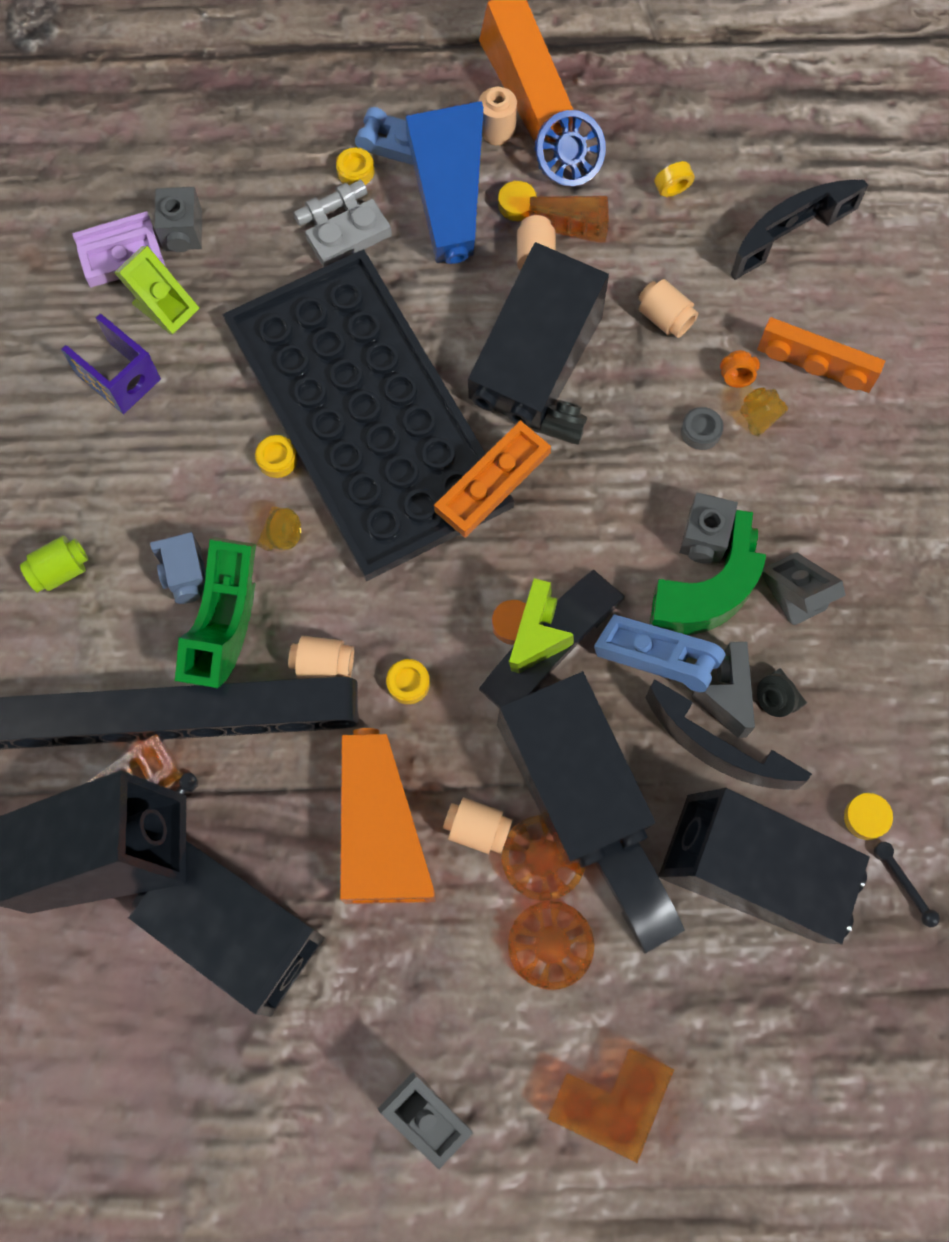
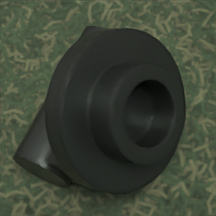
M558 400L557 406H548L540 433L579 445L587 417L580 413L581 406L568 401Z
M781 668L764 677L757 686L758 702L763 710L771 716L785 717L792 712L795 713L807 704L794 683Z

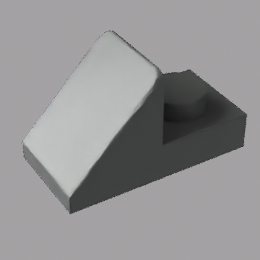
M797 552L764 567L762 571L763 579L792 625H797L825 611L831 602L846 596L841 579Z
M730 642L724 651L725 657L717 668L718 682H725V685H709L705 692L694 691L692 698L737 738H747L755 728L748 643Z
M412 1072L378 1108L379 1112L438 1169L473 1134L467 1124L435 1093L426 1080L415 1072Z

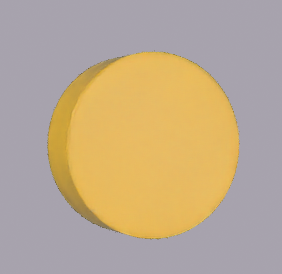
M357 147L348 148L337 157V175L342 183L351 185L362 180L366 185L372 180L375 172L374 162L371 154L365 149Z
M682 161L671 164L661 170L656 175L654 183L661 196L671 197L690 187L695 179V175L690 164Z
M512 181L505 184L500 189L498 195L500 213L512 221H523L526 217L532 216L536 209V192L534 188L523 181Z
M268 436L257 445L255 450V459L258 467L268 477H285L297 465L298 456L291 441L284 436Z
M403 659L390 667L386 676V684L394 700L402 704H415L427 695L430 688V678L427 669L422 663L413 659Z
M864 793L858 795L847 804L844 810V822L847 829L857 838L874 840L889 831L893 823V812L888 802L881 796L873 793Z

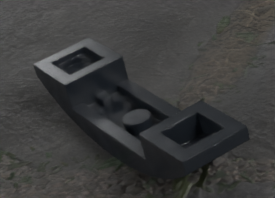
M843 180L825 183L799 192L776 205L746 235L737 252L730 275L736 280L766 263L775 240L813 218L819 216L827 226H830L859 208L868 184L865 180Z
M593 569L557 600L551 624L543 623L544 626L572 633L574 635L573 645L521 673L511 671L509 660L513 650L512 647L479 687V691L498 708L538 691L540 683L594 627L597 628L625 599V596Z
M654 680L645 698L659 722L681 746L710 767L749 784L781 790H798L811 777L812 773L774 750H771L761 763L685 718L693 704L692 701L657 680Z
M620 842L604 848L603 851L606 857L595 863L622 908L623 912L621 914L644 954L685 931L663 884L641 845L637 843L623 849Z

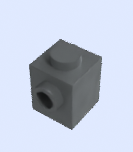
M195 187L155 189L154 228L163 251L185 252L187 250L202 249V208Z
M696 492L689 511L679 553L688 555L691 560L698 563H720L728 547L738 502Z

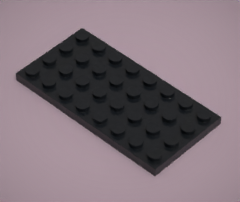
M364 249L222 314L226 325L287 437L295 448L299 459L366 582L460 535L459 532L435 513L434 504L486 453ZM509 494L480 524L514 508V500Z

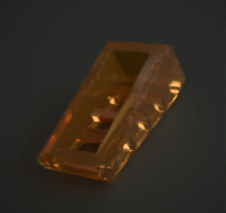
M608 196L530 197L529 216L541 215L547 217L551 221L555 233L594 242H606L609 225Z
M155 734L88 782L119 770L135 775L132 769L139 765L148 781L167 787L179 780L183 773L165 741L158 734ZM152 757H155L161 768L156 774H154L147 761Z

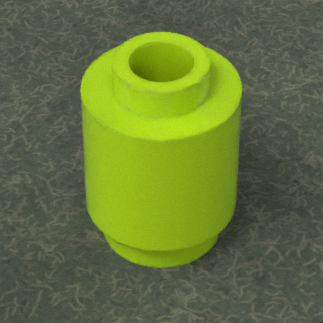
M62 535L29 553L26 556L27 560L19 565L28 584L35 592L39 593L44 589L51 591L84 573L86 570L83 563L88 561V556L76 538L69 541L66 536Z

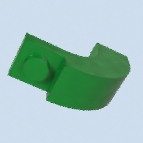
M736 510L726 549L724 569L719 574L709 580L698 583L658 579L653 593L650 625L685 635L700 634L722 625L743 607L762 574L766 560V554L755 552L758 541V528H752L753 512Z
M217 537L209 539L202 602L193 626L187 633L179 637L174 681L219 688L233 671L244 643L252 611L256 583L252 582L256 544Z

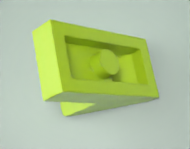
M141 246L114 272L136 297L132 304L169 334L173 335L200 309L148 246Z
M533 579L509 660L512 672L521 673L567 649L574 643V635L572 633L543 625L544 622L551 624L557 605V598L551 597V582Z

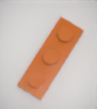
M772 317L769 318L757 351L765 353L773 360L786 361L804 368L805 371L812 375L825 376L842 383L849 389L861 390L870 393L886 361Z
M520 420L434 504L435 513L466 538L551 453V445Z

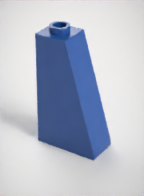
M482 101L406 116L407 140L436 263L446 261L448 264H457L465 261L469 256H474L484 110Z

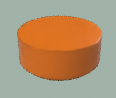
M507 600L496 607L492 615V629L500 641L514 645L526 603L520 600Z

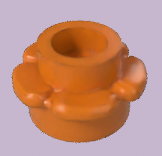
M738 350L724 357L719 367L722 370L721 375L726 384L731 387L741 388L755 381L757 370L760 368V362L757 357H751L749 352Z

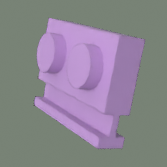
M147 211L72 233L77 245L76 248L84 275L90 288L118 280L119 278L114 272L141 246H148L165 266Z

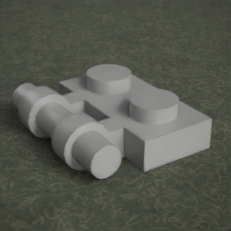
M362 180L351 185L343 183L335 187L336 192L319 200L314 197L305 202V207L293 212L299 226L313 221L315 227L306 230L305 234L309 245L323 267L392 236L391 226L373 198L360 205L356 201V199L367 194L366 186ZM341 206L346 211L331 219H328L325 215Z

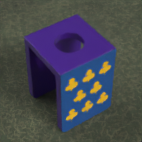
M100 313L95 319L108 343L130 361L111 381H108L67 345L61 348V351L76 375L124 415L161 378L149 353ZM141 374L138 384L127 391L129 382L135 376Z

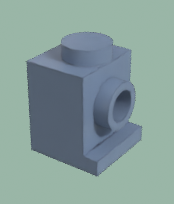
M190 532L151 542V550L161 563L157 565V571L163 589L169 588L173 593L175 602L178 604H187L198 600L204 592L206 568L201 547L193 533Z

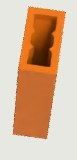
M492 0L487 2L479 38L480 44L504 88L509 89L515 95L517 112L535 142L539 129L551 116L562 111L573 110V107L527 0ZM568 117V132L573 123V117ZM558 120L551 126V129L556 135H561L562 127ZM545 136L544 141L547 140L549 143L556 142V140Z
M359 728L353 730V735H342L340 900L344 904L435 902V890L387 734H380V731L374 728Z

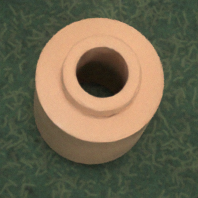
M492 87L485 90L479 98L484 108L482 136L489 144L503 145L511 139L516 130L517 100L509 89Z
M532 215L526 217L521 222V226L517 230V266L520 271L535 242L556 251L555 229L547 217Z
M665 279L658 283L655 281L650 282L639 296V301H641L639 311L667 335L673 334L677 338L681 337L694 324L699 314L693 308L694 303Z
M301 636L298 644L292 643L288 660L289 669L295 670L297 679L351 678L354 663V646L344 645L343 640Z
M463 797L460 805L451 803L443 829L451 831L448 838L449 841L489 854L490 850L501 854L513 819L502 816L504 811Z

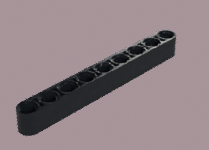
M349 677L222 684L219 688L193 685L0 697V750L352 728L359 724L358 683L356 679Z

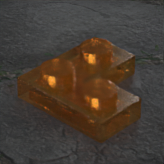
M628 1048L610 1093L566 1072L547 1119L638 1163L674 1069Z

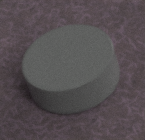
M698 407L692 409L684 417L681 426V436L684 442L694 449H710L721 438L724 428L723 420L716 411L710 408Z

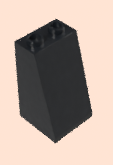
M535 242L468 378V398L483 410H495L508 416L515 424L521 420L528 427L530 426L540 431L548 406L556 403L602 319L609 274Z
M584 671L499 708L497 726L566 866L578 861L582 869L604 859L606 855L603 849L620 842L622 848L626 849L648 838L645 830L656 822Z
M119 770L1 815L0 907L31 914L185 884L187 796L126 771Z
M728 788L687 795L658 877L817 943L843 945L844 938L849 934L853 926L854 918L852 913L858 894L862 891L867 881L866 868L870 856Z
M186 841V883L179 886L138 893L132 903L134 911L128 918L252 1013L271 1017L325 939L321 934L188 841Z

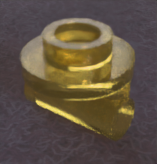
M764 387L750 392L744 398V404L740 409L742 416L748 422V429L757 437L788 411L787 405L780 400L778 392L775 389L766 390Z
M272 507L258 539L257 546L267 551H272L273 549L289 550L293 548L301 536V522L298 515L289 508Z

